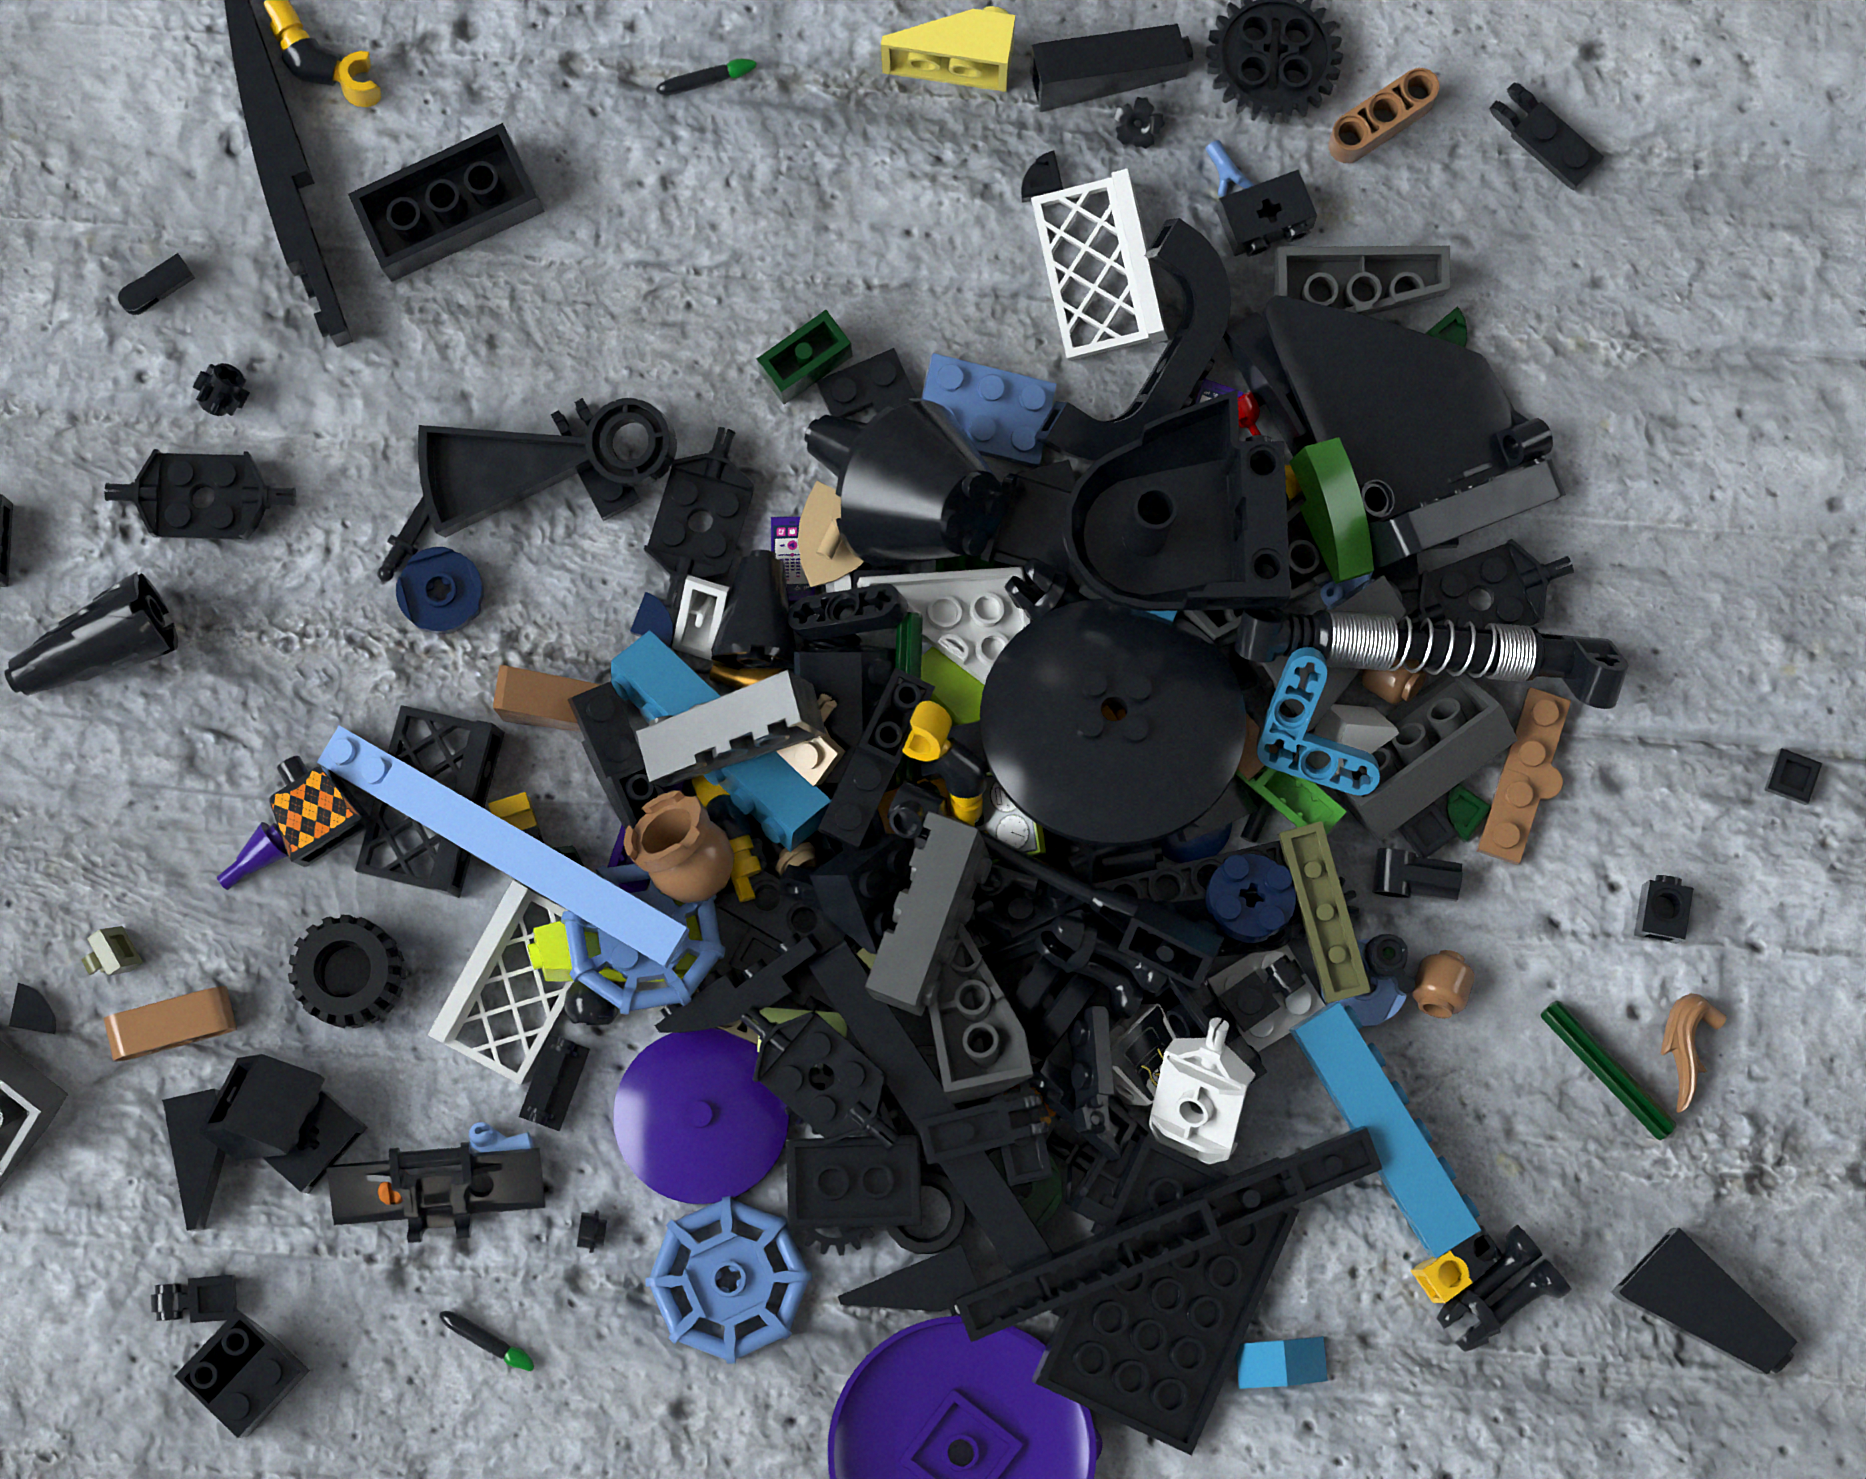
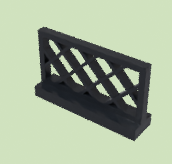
M401 705L388 754L403 762L411 758L417 770L430 778L451 767L457 777L453 791L478 806L485 808L505 732L493 723L479 720L475 722ZM410 718L424 720L432 733L414 746L411 745L406 736ZM434 723L442 724L445 726L437 730ZM457 728L470 731L466 747L452 755L442 737ZM437 742L446 760L426 772L417 753ZM404 745L406 751L401 753L402 747ZM460 760H462L461 766H460V769H459V767H458V765H457V762H459ZM375 797L370 814L375 824L366 829L355 872L460 898L472 854L439 834L429 839L421 823L410 817L389 829L383 819L385 808L389 805ZM414 825L423 843L403 855L394 836ZM381 828L383 834L378 836L379 830ZM388 841L397 860L382 869L370 866L374 849ZM439 843L438 850L436 852L434 846ZM427 850L434 861L429 880L416 877L408 864L409 861ZM402 866L406 874L394 871Z

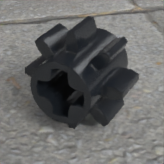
M220 363L216 366L209 364L206 372L200 371L193 384V388L200 391L196 398L199 405L207 413L214 416H224L226 414L233 416L237 408L244 406L250 392L243 389L246 379L241 371L226 363Z

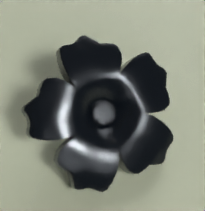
M1137 97L1134 108L1129 103H1126L1124 106H1118L1113 116L1120 123L1116 126V139L1123 145H1126L1134 138L1135 147L1147 149L1155 143L1152 134H1159L1161 128L1165 125L1163 114H1152L1154 106L1149 103L1147 97Z

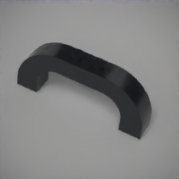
M1182 219L1166 220L1144 255L1166 270L1179 285L1183 297V315L1179 327L1135 400L1120 416L1108 421H1099L1069 402L1056 401L1034 437L1052 450L1072 458L1097 461L1109 452L1139 439L1145 424L1189 407L1193 399L1190 393L1198 380L1202 381L1211 371L1215 362L1212 356L1224 336L1230 316V285L1225 267L1217 251L1200 232Z

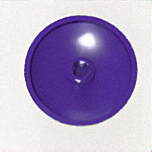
M715 1028L670 1033L651 1043L631 1062L619 1083L615 1096L613 1110L614 1132L625 1162L645 1185L655 1192L679 1202L713 1204L722 1201V1197L731 1196L733 1199L749 1191L771 1171L784 1148L788 1135L790 1115L786 1114L785 1108L788 1106L760 1081L755 1082L753 1080L759 1053L757 1052L758 1048L754 1044L727 1031Z

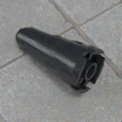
M137 571L103 591L93 599V602L58 622V627L42 635L29 648L11 658L8 662L9 668L4 671L5 678L15 693L22 692L24 695L30 696L40 691L65 686L78 680L87 681L118 668L125 669L176 650L178 648V636L174 622L165 626L163 615L169 613L163 599L148 578L142 573L138 575Z

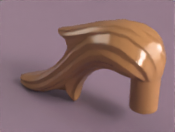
M1693 993L1679 998L1670 1010L1661 1047V1055L1672 1052L1677 1066L1679 1080L1677 1113L1685 1111L1691 1104L1697 1089L1698 1073L1707 1072L1699 1060L1695 1046V1032L1700 1020L1702 1019L1717 1030L1724 1025L1727 1018L1726 1015L1712 1006L1704 997Z

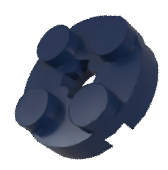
M431 547L416 553L408 560L407 566L403 569L401 577H398L396 583V598L402 613L419 630L434 634L453 633L467 626L471 620L480 614L481 603L484 597L483 581L474 563L466 556L446 547ZM437 580H442L445 586L451 585L452 588L451 592L446 594L447 599L439 601L436 597L430 598L428 591H432L435 588L434 582Z
M1256 854L1229 856L1216 869L1206 890V907L1209 914L1211 915L1212 913L1215 920L1220 924L1218 928L1225 935L1247 943H1258L1267 940L1269 936L1276 934L1278 931L1280 932L1289 922L1296 904V893L1290 871L1273 860ZM1248 889L1254 890L1261 897L1262 902L1257 901L1254 907L1246 906V899L1240 896V892H1247Z

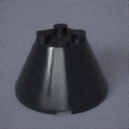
M921 398L908 399V403L895 409L888 406L864 426L853 441L844 459L835 494L841 497V518H837L836 522L844 544L857 558L878 567H896L967 554L978 556L985 550L987 541L995 532L1000 518L1004 517L1007 513L1010 503L1009 497L1002 491L1000 482L955 416L944 406Z

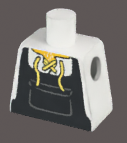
M1141 1004L1131 1018L1124 1019L1121 1017L1109 1029L1114 1093L1127 1105L1147 1106L1154 1101L1165 1050L1176 1036L1159 1004Z

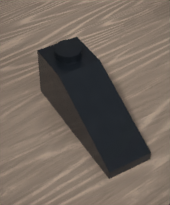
M215 1088L162 1100L187 1231L205 1230L226 1152L198 1133L220 1091Z
M958 1245L839 1295L838 1299L841 1305L939 1312L949 1308L951 1315L955 1316L959 1314L954 1299L979 1288L962 1245Z

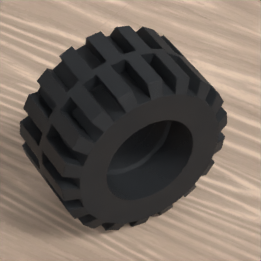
M340 914V918L329 916L322 919L323 924L319 926L312 924L306 929L309 934L304 939L299 937L294 946L298 947L296 955L290 954L288 964L293 966L292 973H288L289 983L294 985L295 990L292 993L295 999L303 1004V1009L310 1015L336 1027L360 1028L364 1027V1023L370 1022L373 1024L381 1019L379 1015L383 1012L389 1013L394 1008L393 1000L396 996L400 998L403 992V988L400 987L401 980H406V970L402 968V962L405 960L402 952L396 946V941L384 929L360 916L356 918L351 915ZM350 946L360 948L368 955L371 964V973L367 984L358 993L349 997H339L332 994L324 980V971L328 960L335 952L342 948Z

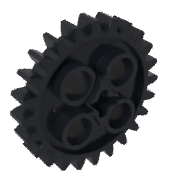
M1241 0V8L1230 2L1226 9L1228 17L1218 15L1215 25L1219 30H1210L1208 40L1215 45L1207 46L1205 57L1214 60L1208 63L1207 74H1219L1213 81V89L1226 87L1222 99L1223 103L1230 102L1235 98L1238 100L1235 113L1239 114L1246 107L1252 109V121L1258 118L1260 112H1266L1269 124L1273 123L1276 113H1281L1286 123L1290 122L1292 110L1294 109L1303 118L1306 117L1308 112L1307 102L1319 108L1323 100L1320 93L1331 95L1334 86L1329 80H1338L1341 70L1335 67V65L1341 64L1343 59V53L1333 51L1340 47L1342 38L1340 36H1329L1335 30L1336 22H1322L1326 12L1325 7L1313 12L1310 10L1312 0H1305L1302 4L1296 2L1297 0ZM1276 20L1279 22L1277 46L1279 62L1276 69L1277 89L1271 90L1269 88V74L1271 70V53H1269L1272 42V21ZM1248 28H1256L1262 31L1265 37L1260 40H1251L1245 36L1244 31ZM1291 30L1300 31L1305 35L1306 40L1298 43L1288 39L1286 33ZM1246 68H1254L1260 71L1263 77L1256 81L1248 80L1243 76L1242 71ZM1289 70H1296L1304 76L1305 80L1293 83L1286 79L1284 73Z

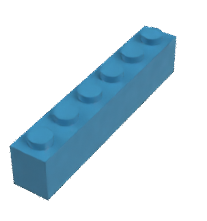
M650 630L611 660V683L616 694L625 701L629 699L640 709L642 717L648 724L649 721L667 715L675 716L688 711L692 706L710 702L721 697ZM776 751L704 774V777L715 786L720 785L730 794L733 804L744 814L750 813L761 824L763 832L772 842L777 844L780 842L790 852L817 830L831 801L817 786L813 787Z
M1340 1002L1330 1003L1288 1030L1350 1130L1361 1126L1367 1127L1383 1168L1377 1171L1379 1177L1427 1254L1438 1258L1481 1230L1475 1221L1480 1216L1479 1211L1466 1193L1460 1196L1451 1181L1457 1177L1448 1161L1443 1156L1436 1158L1428 1143L1433 1141L1429 1130L1420 1118L1413 1120L1405 1108V1105L1410 1103L1406 1093L1396 1080L1390 1083L1381 1069L1386 1065V1062L1378 1048L1372 1042L1366 1045L1358 1030L1363 1025L1350 1005L1343 1008Z

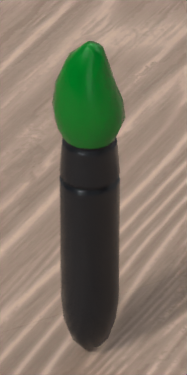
M734 59L726 65L709 67L667 79L656 87V91L662 95H673L722 82L729 78L737 79L756 68L757 63L751 59Z
M440 1312L439 1317L446 1327L487 1352L492 1353V1355L504 1359L507 1365L527 1371L534 1369L533 1360L522 1349L510 1347L502 1339L455 1312Z

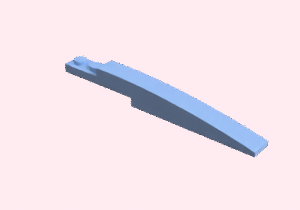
M340 725L317 761L318 764L666 968H668L690 931L689 928Z

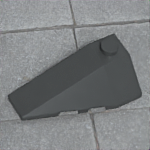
M960 924L954 938L958 941L954 958L949 965L943 964L937 978L940 981L937 998L933 1005L929 1006L944 1093L951 1104L997 1095L1034 1076L1026 1033L964 924Z

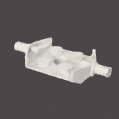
M1221 1018L1210 1020L1207 1038H1174L1167 1047L1148 1123L1157 1142L1207 1164L1228 1160L1237 1148L1238 1143H1235L1234 1140L1247 1087L1255 1077V1073L1228 1046H1225L1224 1042L1229 1024L1224 1020L1220 1025ZM1188 1101L1198 1104L1204 1114L1194 1112L1190 1108Z

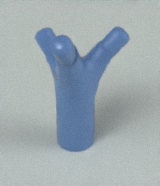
M1215 140L1207 145L1205 150L1219 173L1218 196H1226L1230 181L1235 182L1244 189L1255 185L1235 166L1220 140Z

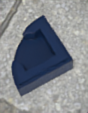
M645 592L630 632L641 637L650 630L668 648H672L674 630L671 616L658 598Z

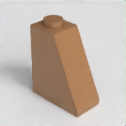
M499 665L493 709L503 722L581 732L568 699L601 684Z

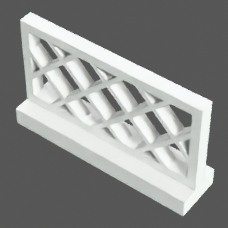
M1128 168L1112 172V177L1031 198L1068 361L1151 341L1154 344L1169 340L1151 260L1144 256L1148 246L1133 180ZM1107 191L1110 205L1101 219L1083 209L1091 194ZM1079 198L1076 204L1069 201L1072 199ZM1062 203L1072 209L1061 228L1058 229L1046 222L1043 207ZM1078 214L1097 224L1085 244L1067 234ZM1112 214L1114 218L1115 227L1107 223ZM1103 228L1118 236L1119 245L1110 259L1091 248ZM1048 230L1056 234L1052 242H1050ZM1062 239L1081 249L1069 269L1055 262L1053 256ZM1087 254L1106 264L1094 284L1075 274ZM1121 254L1123 258L1124 267L1116 263ZM1112 268L1125 275L1128 281V285L1119 299L1100 289ZM1057 270L1065 274L1060 283ZM1071 279L1090 289L1078 310L1063 301L1062 293ZM1096 294L1115 304L1103 325L1084 314ZM1130 294L1134 308L1125 303ZM1123 309L1136 317L1139 332L1121 336L1109 329L1120 310ZM1066 310L1074 315L1069 323ZM1080 319L1099 330L1091 344L1074 348L1071 333ZM1105 334L1112 337L1111 339L1101 341Z
M512 880L427 1035L521 1085L561 1012L566 992L574 981H566L563 989L545 994L538 969L534 970L532 963L529 967L506 973L501 956L506 946L524 941L529 956L527 944H530L529 939L534 937L533 933L527 934L523 915L530 902L532 901L548 911L551 923L556 922L554 914L562 918L563 912L568 911ZM519 924L522 937L510 940ZM498 962L501 975L489 978ZM533 970L540 996L515 1003L508 978ZM503 979L510 1005L485 1012L480 996L485 984ZM559 995L550 1011L547 998ZM542 1000L547 1017L541 1028L524 1032L517 1007ZM477 1001L480 1014L468 1017ZM512 1009L519 1034L494 1041L487 1016ZM482 1018L489 1041L488 1044L469 1048L455 1040L464 1023ZM537 1034L529 1049L525 1037ZM521 1039L525 1058L516 1073L500 1064L495 1046ZM491 1048L494 1060L478 1051Z

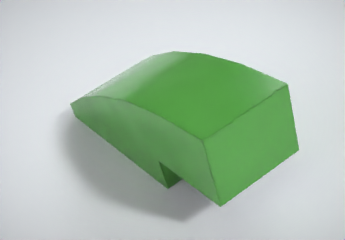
M1337 437L1305 446L1289 461V464L1307 499L1299 509L1334 582L1338 584L1368 575L1374 571L1368 522L1361 493L1342 442Z

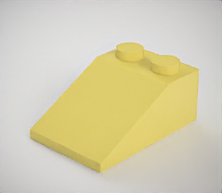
M988 6L984 7L983 10L970 9L882 36V73L1006 92L1014 48L1016 15L1008 14L1005 9Z

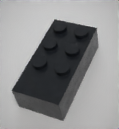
M503 123L348 194L378 263L391 282L545 212L516 146Z

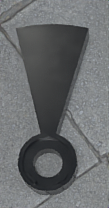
M635 398L617 399L616 402L612 401L604 405L595 413L589 423L586 437L419 425L418 463L426 509L435 533L442 537H448L592 466L605 478L623 487L649 486L668 472L673 463L672 460L675 459L677 452L675 430L669 419L660 410L648 402ZM629 423H639L644 426L648 434L647 449L639 459L631 462L620 461L613 451L614 436L622 426Z

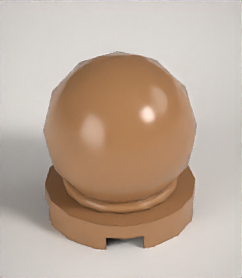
M675 790L661 794L642 807L646 814L638 821L634 829L628 825L623 844L627 855L644 871H648L655 887L668 897L682 903L708 901L725 888L734 866L735 854L726 832L710 821L707 809L696 796H684L681 791Z

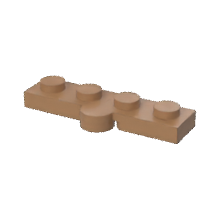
M1529 687L1514 730L1518 741L1509 746L1491 802L1492 807L1488 812L1476 852L1515 865L1520 864L1539 801L1551 800L1560 792L1563 786L1561 773L1551 764L1571 700Z

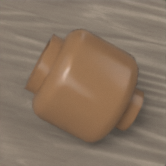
M1395 659L1391 667L1397 666L1401 660ZM1405 660V663L1411 669L1420 666L1418 660ZM1403 664L1396 671L1391 672L1388 670L1364 669L1362 685L1394 705L1403 700L1411 701L1422 688L1427 673L1423 671V667L1416 673H1410L1404 668Z
M1441 950L1439 954L1428 955L1421 960L1414 980L1415 988L1412 991V996L1419 1003V1009L1424 1013L1436 1018L1445 1019L1466 1008L1474 984L1475 974L1471 967L1464 962L1465 959L1461 954L1450 950Z

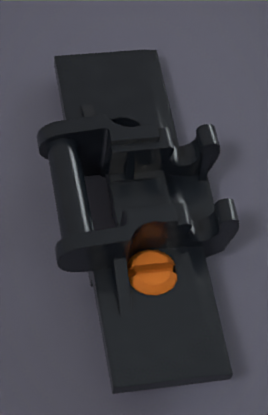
M461 1142L460 1147L400 1152L398 1147L389 1149V1160L327 1165L334 1225L408 1219V1243L422 1242L423 1234L429 1228L453 1226L456 1228L457 1239L471 1238L472 1214L546 1208L540 1148L474 1153L471 1142ZM461 1165L462 1171L435 1172L419 1175H410L405 1170ZM487 1174L491 1177L494 1184L489 1191L477 1192L470 1187L474 1176Z

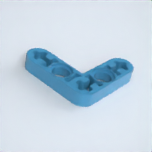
M1310 647L1299 648L1287 660L1258 733L1256 742L1258 758L1265 766L1353 795L1369 794L1375 790L1380 779L1378 762L1372 754L1306 732L1327 680L1328 672L1326 659L1320 651ZM1307 662L1314 663L1315 672H1310L1307 675L1304 690L1298 687L1300 682V668L1298 667L1304 668ZM1288 699H1297L1304 705V710L1297 717H1286L1279 711L1282 702ZM1277 739L1283 740L1284 748H1279L1276 754L1269 752V744H1274ZM1299 744L1301 747L1298 752V761L1295 762L1293 761V752L1296 753L1297 745ZM1317 750L1324 751L1331 759L1324 768L1315 769L1308 766L1305 761L1308 754ZM1343 758L1344 768L1340 767L1339 775H1336L1338 759ZM1360 766H1365L1367 775H1362L1359 780H1354L1352 771H1357Z

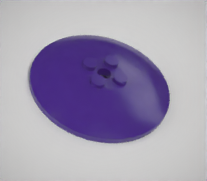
M961 1316L940 1317L911 1325L895 1333L873 1349L855 1368L844 1385L832 1414L827 1444L828 1473L830 1479H1094L1097 1456L1095 1430L1089 1408L1031 1382L1046 1348L1043 1343L1014 1326L971 1343ZM955 1440H964L973 1449V1458L966 1466L954 1465L948 1457V1448Z

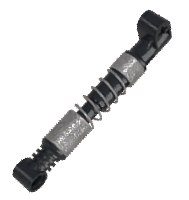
M1279 608L1244 609L1234 645L1238 655L1261 663L1275 661L1277 656L1290 657L1297 649L1310 647L1317 649L1323 654L1327 666L1338 668L1350 667L1379 671L1388 670L1391 672L1396 671L1403 664L1404 668L1410 673H1416L1423 667L1427 672L1435 675L1446 669L1453 677L1467 671L1473 678H1479L1484 674L1488 679L1521 682L1531 681L1536 676L1562 678L1579 701L1600 709H1611L1616 706L1629 666L1613 642L1605 638L1539 633L1535 627L1489 623L1485 629L1475 628L1473 623L1469 621L1464 627L1454 626L1450 619L1446 620L1443 625H1433L1429 618L1423 620L1420 630H1413L1408 616L1402 618L1398 628L1394 617L1390 614H1370L1328 609L1318 610L1313 615L1285 614ZM1407 620L1408 629H1403V624ZM1395 659L1401 660L1397 666L1391 667ZM1405 660H1418L1420 666L1411 669L1407 666Z

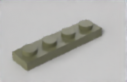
M1323 822L1280 832L1278 837L1287 868L1292 875V884L1295 889L1297 904L1326 1004L1371 992Z

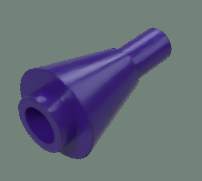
M265 822L259 824L236 857L237 860L217 876V880L223 888L229 890L248 873L256 872L288 856L278 825L273 823L269 826Z

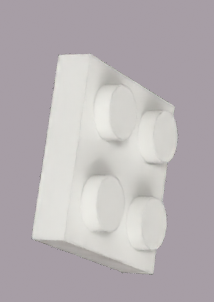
M1288 944L1273 951L1251 953L1207 980L1209 987L1221 1007L1228 1011L1218 997L1252 972L1256 971L1263 983H1265L1269 975L1264 969L1286 954L1290 961L1294 959L1297 961ZM1306 974L1302 975L1306 984L1288 997L1284 998L1281 992L1272 994L1281 1007L1243 1033L1236 1023V1028L1248 1045L1254 1047L1257 1052L1290 1033L1288 1029L1325 1007Z

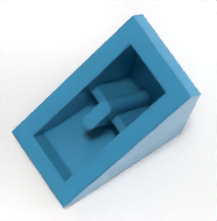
M1324 1336L1241 1343L1236 1353L1239 1389L1292 1386L1328 1381Z

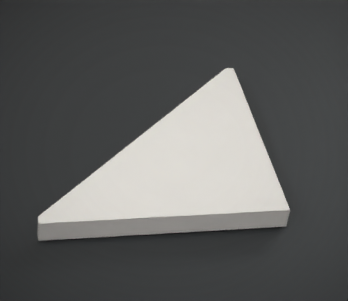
M1023 567L859 577L857 583L858 588L879 584L895 586L907 600V612L922 614V638L984 685L995 660L1003 648L1019 631L1032 622V619L1026 616L1023 609L1016 608L1004 588L1012 576H1017L1025 581Z

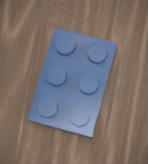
M933 353L930 357L921 399L933 401L948 409L955 416L981 455L1037 468L1040 464L1044 444L1034 437L1052 408L1057 384Z

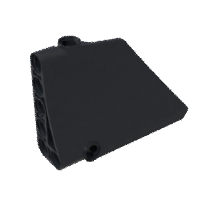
M1275 295L1268 300L1262 316L1313 443L1316 444L1339 437L1351 463L1367 517L1374 570L1566 495L1552 459L1548 460L1546 456L1553 447V437L1548 425L1539 418L1529 420L1514 409L1486 358L1480 353L1409 328L1342 309ZM1365 499L1367 500V502H1368V504H1369V508H1368V506H1367L1366 503H1365Z

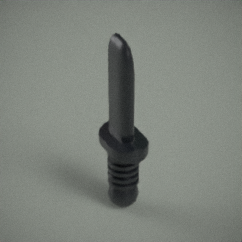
M424 496L417 504L398 537L390 535L387 542L393 546L387 557H385V561L382 562L383 565L377 571V576L381 581L387 582L393 578L394 572H397L402 561L407 556L406 554L413 556L419 551L413 545L430 519Z

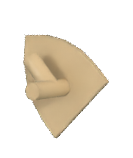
M816 481L807 498L800 517L798 533L801 565L811 588L837 581L855 571L864 563V561L849 551L840 536L836 519L841 518V497L835 495L836 489L819 481Z

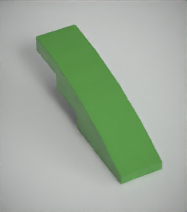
M1267 766L1250 781L1238 769L1235 773L1297 828L1322 821L1327 835L1347 812L1312 781Z

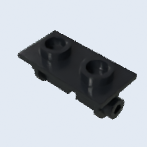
M549 1034L518 1117L560 1132L590 1048Z

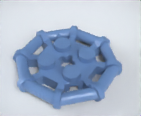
M636 864L609 868L602 865L597 868L596 873L598 876L617 887L621 883L650 879V890L629 894L687 927L686 918L698 913L703 940H689V934H687L668 968L574 913L564 911L561 923L566 928L572 970L569 974L573 981H580L618 1007L620 1013L629 1015L630 1011L677 1003L685 1006L690 1003L691 995L717 960L724 958L726 950L721 945L714 906L716 895L708 901L684 903L680 907L674 903L672 898L661 894L660 890L655 887L648 871H644ZM584 932L598 934L601 954L588 958ZM687 953L697 956L698 958L684 977L680 979L674 972L677 963ZM606 966L620 972L622 977L627 980L624 990L598 972ZM664 979L667 987L636 992L637 983Z
M731 1196L722 1197L720 1202L706 1206L676 1221L671 1219L666 1224L668 1228L650 1277L645 1278L646 1287H650L671 1334L668 1338L674 1344L680 1342L725 1359L727 1364H736V1359L781 1338L787 1340L793 1334L790 1329L808 1281H812V1272H808L793 1236L788 1229V1219L784 1215L778 1217L733 1200ZM734 1219L765 1231L757 1242L732 1233ZM721 1220L722 1233L698 1244L690 1234ZM773 1240H775L788 1271L775 1273L764 1249ZM682 1243L691 1250L686 1269H684L682 1276L669 1275ZM728 1266L731 1272L738 1270L741 1274V1279L736 1281L738 1289L730 1292L727 1287L719 1288L716 1280L722 1277L720 1269ZM775 1282L789 1283L776 1316L766 1308L772 1294V1289ZM683 1286L693 1309L684 1318L669 1287ZM757 1315H760L767 1324V1326L737 1339L735 1325ZM700 1317L725 1326L724 1340L693 1327Z

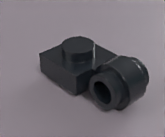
M1285 954L1264 969L1269 975L1265 983L1254 971L1218 997L1243 1033L1281 1007L1273 997V993L1281 992L1284 998H1286L1306 984L1302 977L1305 973L1295 959L1290 961Z
M235 1275L188 1278L189 1294L182 1292V1283L155 1285V1294H151V1312H156V1321L183 1319V1310H187L188 1307L190 1323L224 1321L237 1310Z

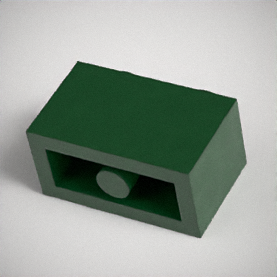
M824 310L756 358L758 370L783 405H785L816 383L817 380L823 378L853 356L852 345L828 311Z

